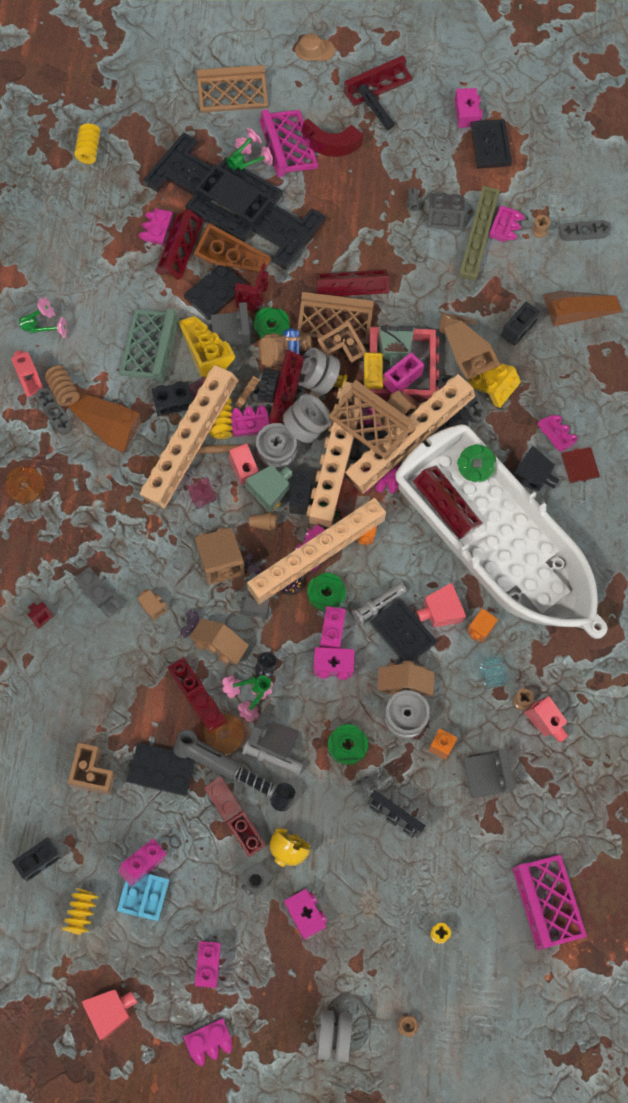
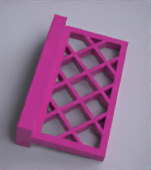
M262 110L259 122L267 147L270 149L273 157L272 162L277 177H284V174L287 172L317 169L318 163L314 151L309 148L310 140L306 139L303 135L299 137L293 133L295 129L300 132L302 131L304 121L300 110L276 113ZM297 116V123L289 120V117ZM278 118L283 122L280 125H278L277 123L273 122V119ZM286 123L293 128L289 131L283 128V125ZM281 131L287 136L283 139L277 133ZM289 137L295 139L297 143L293 145L287 140L289 139ZM302 143L307 146L306 151L298 148V145ZM283 145H286L292 150L289 153H287L282 149ZM296 151L302 156L300 159L294 157L292 153ZM304 157L310 159L312 163L306 164L302 160L304 159ZM287 160L294 161L296 165L288 166Z
M561 855L527 864H520L512 868L537 951L587 937ZM557 861L559 868L557 875L547 870L550 862ZM535 866L542 871L538 880L531 876L530 867ZM545 873L554 878L551 887L541 882ZM557 881L565 886L563 895L553 890ZM539 886L548 891L544 900L537 896L536 891ZM551 894L561 899L557 908L547 903ZM564 901L571 905L572 911L569 916L560 911ZM545 906L555 912L551 921L543 915ZM558 914L567 919L563 929L554 924ZM570 922L577 925L579 935L574 936L567 932ZM552 927L561 932L559 939L553 942L549 934Z

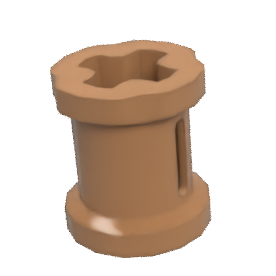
M539 215L535 218V225L532 228V233L537 238L545 237L548 231L547 228L550 226V219L545 215Z
M520 689L513 699L514 706L519 710L529 708L534 700L532 691ZM526 697V701L522 702L520 700L521 698Z

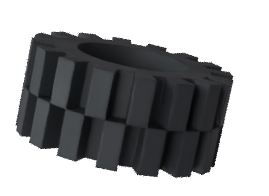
M264 368L258 391L259 401L274 402L280 377L279 370Z

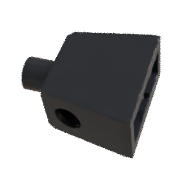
M533 446L513 474L521 485L535 491H540L544 484L555 489L560 479L551 475L555 464Z

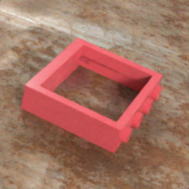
M370 327L369 353H377L379 327ZM414 329L412 341H429V390L404 389L401 392L414 397L417 401H427L435 391L439 390V386H436V380L439 379V369H436V364L439 362V353H436V348L439 346V337H436V330ZM387 388L369 389L385 401H388L392 394Z

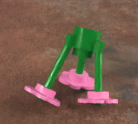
M246 128L248 139L244 137L236 138L235 147L237 150L226 159L227 164L233 170L237 168L242 170L261 160L269 166L273 165L270 149L265 146L262 147L261 157L246 163L243 162L245 160L243 154H251L252 152L250 142L262 143L260 137L249 128Z
M46 297L39 299L37 304L38 310L19 318L23 331L29 330L32 334L39 331L58 330L63 338H66L67 323L63 317L60 318L57 326L36 328V325H38L37 315L42 313L48 318L53 317V315L56 316L52 304H50Z
M231 675L222 680L224 685L223 692L227 693L229 698H234L235 695L240 694V686L251 684L252 693L254 695L257 694V697L252 704L249 701L240 703L238 709L240 716L245 717L247 721L252 722L254 719H257L259 717V708L256 704L260 699H264L272 693L271 687L273 683L271 679L266 676H259L257 679L251 677L240 682Z

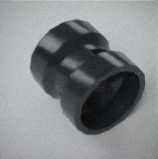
M270 652L261 653L257 659L255 674L258 677L266 676L270 679L277 665L276 656Z

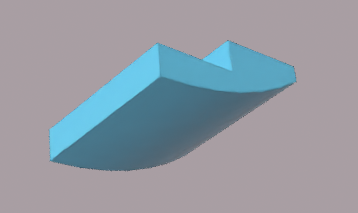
M147 874L132 887L125 880L117 912L158 921L169 879Z

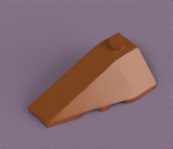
M210 223L204 229L193 254L211 264L259 273L262 264H266L267 268L272 258Z
M557 291L543 295L553 327L622 312L617 295Z
M78 392L80 395L79 400L67 406L68 409L90 427L107 446L124 453L141 425L140 414L122 405Z

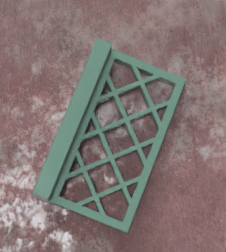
M168 309L167 312L135 310L120 369L121 376L156 379L157 382H165L179 321L175 309ZM139 316H147L148 320L141 325L138 323ZM159 317L164 318L163 323L158 326L155 324L154 321ZM152 323L155 328L146 333L143 328ZM141 330L145 335L136 341L134 335ZM159 332L161 334L160 338L153 342L150 337ZM148 339L151 344L142 349L139 344ZM138 346L141 351L132 357L130 354L131 350ZM155 347L157 350L156 354L149 358L146 353ZM145 355L148 360L138 365L135 360ZM132 362L137 366L132 371H126L127 366ZM151 363L153 366L152 373L144 372L142 369Z

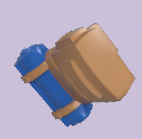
M290 328L286 329L281 336L272 333L259 340V357L261 358L262 365H265L267 368H277L280 364L283 365L286 350H291L300 355L299 340H301V337H299V330Z

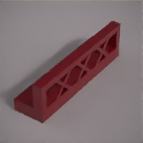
M404 55L344 81V93L353 107L365 102L363 97L355 100L352 94L359 93L357 90L363 84H367L368 87L377 88L372 93L379 96L412 81V76L406 69L407 60ZM403 73L405 76V78L403 79L395 77L397 74ZM388 80L391 81V84L383 85L381 82Z
M189 209L177 213L155 272L159 275L169 273L177 280L182 278L204 221ZM190 219H193L195 222H197L195 228L193 229L190 225ZM187 232L190 237L189 243H186L184 234ZM180 247H182L184 251L183 258H180L178 252ZM174 262H177L178 273L172 269Z
M386 269L316 273L317 294L351 296L389 293V275Z
M286 350L269 419L270 424H284L283 415L294 403L304 357L291 350Z
M437 465L424 469L413 480L459 540L463 539L471 530L483 524Z

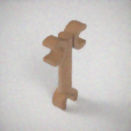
M255 376L252 377L235 403L236 407L242 408L260 379Z

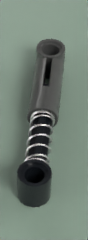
M182 730L178 733L173 747L175 755L181 758L189 757L231 781L238 779V782H244L245 786L249 785L253 787V790L257 789L260 791V794H266L267 798L271 801L272 807L277 811L284 812L290 808L296 794L293 786L287 783L278 785L272 784V782L268 783L265 781V778L257 777L258 774H251L250 770L246 771L243 769L241 762L198 740L196 734L190 730Z

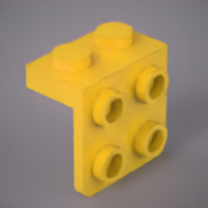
M500 363V366L470 378L468 381L473 389L488 393L494 406L501 408L521 383L515 367Z

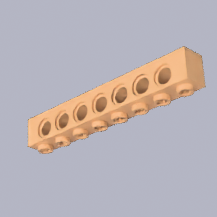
M216 365L208 372L205 382L197 392V396L189 405L184 418L179 422V427L171 436L166 449L161 453L160 459L152 469L147 482L142 486L140 495L147 501L163 509L166 508L239 381L232 372Z
M459 374L454 378H450L443 388L435 391L429 400L421 403L414 413L407 416L414 422L416 428L412 434L407 435L386 460L377 459L379 455L370 450L366 451L356 463H352L345 473L351 483L364 494L408 456L421 442L423 443L475 397L473 387ZM393 428L391 430V437L399 436L403 430ZM389 442L379 443V450L385 453L389 448ZM365 468H371L369 471L363 472Z
M344 382L343 388H339L337 399H340L339 403L351 390L352 383ZM353 395L348 402L358 405L359 399ZM359 409L349 410L350 418L360 417ZM340 411L335 417L338 420L347 419L346 411ZM333 421L329 426L331 435L326 437L324 448H327L326 454H322L320 465H323L322 470H318L315 481L318 482L317 488L313 487L311 499H314L313 504L309 505L307 510L309 523L329 528L333 524L354 441V436ZM358 421L350 422L351 429L356 430ZM343 435L345 438L339 439L336 436ZM332 452H339L340 455L335 456ZM334 468L336 472L331 473L328 469ZM330 485L332 488L326 490L323 486ZM321 502H325L328 505L325 507H321L318 504Z
M373 498L248 581V591L256 602L261 604L385 521L386 511Z

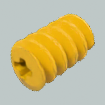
M87 123L79 127L74 156L81 163L93 164L96 161V151L98 150V140L101 132L97 125Z
M228 398L209 431V435L213 438L224 440L233 436V433H230L232 431V419H230L232 413L229 412L232 410L230 398Z
M75 888L79 891V893H72V897L76 901L69 903L74 909L67 910V914L71 918L64 920L69 926L62 927V930L81 935L82 933L89 932L84 927V924H91V921L86 917L94 915L89 908L96 907V904L91 900L98 899L99 896L93 892Z

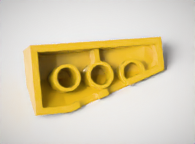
M196 316L178 321L202 382H205L208 372L212 370L214 365L225 370L235 359L229 343L223 342L218 334L212 333L208 326Z

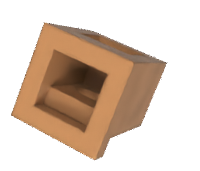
M149 589L142 591L137 598L139 605L152 622L168 611L167 604L163 602L161 597L157 593L153 594Z

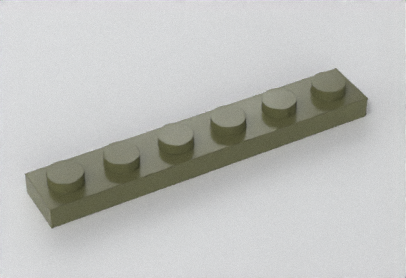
M482 187L459 274L460 278L473 281L477 279L499 189Z

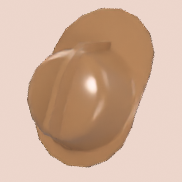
M309 33L300 39L296 45L295 52L302 60L327 61L334 56L335 47L332 42L322 39L316 34Z
M438 311L441 314L439 331L446 334L445 327L460 320L465 324L478 323L477 320L467 316Z

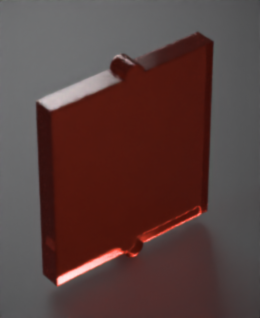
M591 447L579 450L575 448L573 451L561 453L569 483L586 482L587 480L600 477Z
M343 478L336 507L342 517H346L354 512L358 495L357 489L347 478Z

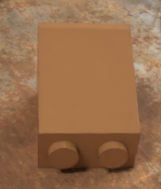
M461 320L451 323L444 328L456 361L467 380L500 366L491 344Z
M222 527L216 532H204L195 537L208 585L245 575L244 561L232 527Z

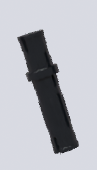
M367 84L361 85L357 91L364 98L367 107L372 109L387 131L392 129L395 123L379 103L378 97L375 94L373 95Z

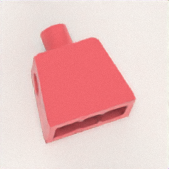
M21 350L16 351L11 361L24 392L29 397L36 394L37 390L43 388L29 353ZM31 374L32 378L26 380L25 376Z
M247 443L229 450L228 460L240 485L244 484L247 478L259 472Z
M452 583L425 597L423 602L425 608L416 611L420 622L430 619L433 627L462 623L466 617Z
M549 696L537 700L524 711V714L545 737L553 735L560 743L569 736L562 728L567 723V720Z
M116 989L82 1001L100 1040L107 1038L130 1019L127 1008L137 1003L132 991L121 997Z

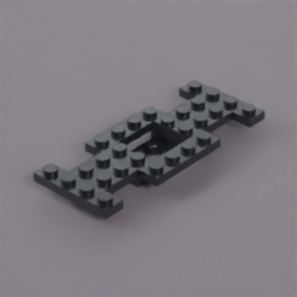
M183 132L143 179V184L158 192L169 181L193 195L185 205V208L192 211L205 222L243 242L254 232L278 246L279 250L272 257V262L287 271L326 221V216L311 208L301 220L275 205L283 195L281 189L245 168L233 170L227 164V157L224 158L219 166L215 164L213 167L190 154L198 145V140ZM214 200L215 202L238 215V219L232 216L231 214L227 213L226 211L222 210L221 208L217 207L216 205L212 204L210 201Z

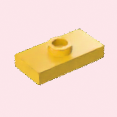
M364 353V386L368 389H383V353Z

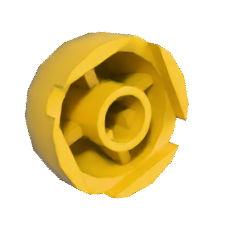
M278 827L275 829L270 840V851L275 857L274 861L282 867L286 865L296 866L304 862L312 850L310 845L294 833L293 836L286 834L288 830Z

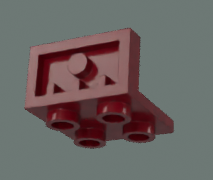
M262 264L255 287H251L249 284H236V308H239V303L246 302L247 311L256 313L258 307L262 306L264 300L262 295L263 292H267L269 281H267L269 272L266 271V264Z

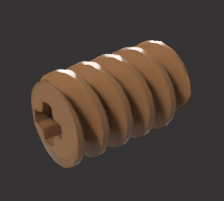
M56 365L49 368L45 373V380L56 402L61 406H69L76 403L80 395L64 366Z

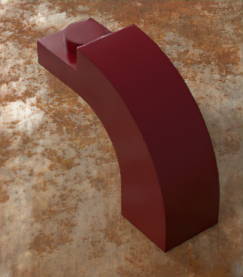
M308 118L303 122L301 131L303 136L310 140L309 148L319 154L330 157L351 154L362 145L364 137L352 124L340 133L331 134L321 130Z

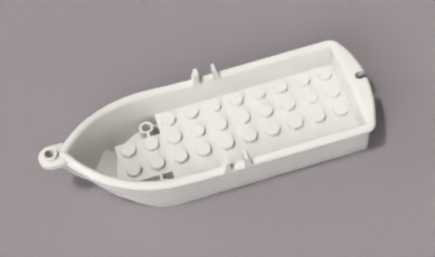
M461 424L449 427L433 434L426 439L431 445L430 447H426L421 442L406 457L396 472L395 477L399 483V490L491 596L506 611L522 619L542 625L578 627L584 629L592 638H602L607 632V625L597 614L598 596L592 569L577 544L546 512V504L543 503L540 506L535 500L536 493L530 494L497 457L495 473L489 480L477 483L466 480L460 474L457 465L460 454L465 448L474 444L486 446L467 425ZM481 459L473 461L474 468L482 466L480 464L482 463ZM437 465L483 524L471 530L463 539L459 540L413 482L424 469Z

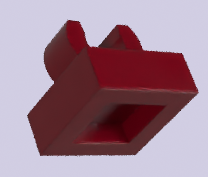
M34 602L28 606L30 612L27 616L38 629L53 617L43 602L38 606Z

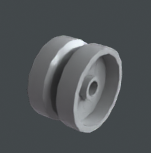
M311 348L303 355L304 362L298 385L311 389V391L317 394L324 395L329 392L337 380L340 362L338 358L325 354L324 351Z
M309 394L301 395L283 415V421L288 431L296 439L306 443L313 442L332 422L328 417L330 412L325 404Z
M272 423L264 426L259 431L256 437V456L259 463L264 468L272 465L277 471L282 470L285 466L289 468L294 463L297 456V439L288 431L284 424Z
M410 690L395 693L389 699L384 712V722L387 730L393 736L400 739H412L419 736L424 731L430 717V708L426 699L421 694Z
M322 1010L317 1031V1059L329 1060L332 1047H335L336 1061L348 1062L352 1013L341 1012L338 1016L337 1025H334V1012Z

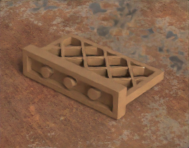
M264 65L197 70L200 113L268 108ZM262 80V85L259 89L252 85L254 81ZM237 82L246 84L242 90L238 89L235 85ZM221 83L229 85L225 91L221 90L218 86ZM201 84H209L212 88L207 93L202 89ZM248 87L255 91L251 97L244 93ZM232 88L238 92L234 99L227 94ZM215 89L222 94L217 100L210 96ZM260 95L264 98V103H256L253 99ZM240 96L248 100L245 104L236 102ZM224 97L231 101L225 106L219 103ZM207 98L214 102L211 107H203V102Z
M302 292L297 329L299 330V335L304 334L301 332V328L307 322L313 330L306 334H311L312 339H319L324 335H321L318 330L324 325L330 331H333L328 322L335 317L341 325L354 319L359 326L355 329V332L362 329L366 337L365 340L360 341L362 345L368 346L374 301ZM304 307L313 308L315 313L308 318L304 313ZM325 309L330 310L334 314L327 320L321 315V312ZM342 312H348L351 316L345 322L338 316ZM360 314H367L368 320L363 324L356 318ZM318 315L323 323L315 327L310 320Z
M355 380L351 384V390L328 417L386 460L407 434L415 430V424L410 418ZM353 395L359 399V404L349 406L348 401ZM371 407L373 415L363 416L362 408ZM359 409L360 417L350 418L349 410ZM340 411H346L347 419L338 420L335 416ZM385 417L387 425L377 427L376 418ZM374 419V427L364 429L363 420ZM360 421L361 429L352 430L350 422ZM400 428L403 430L399 436L391 437V429ZM388 429L389 438L378 439V431ZM375 431V440L367 441L364 433ZM389 442V448L385 453L379 450V443Z

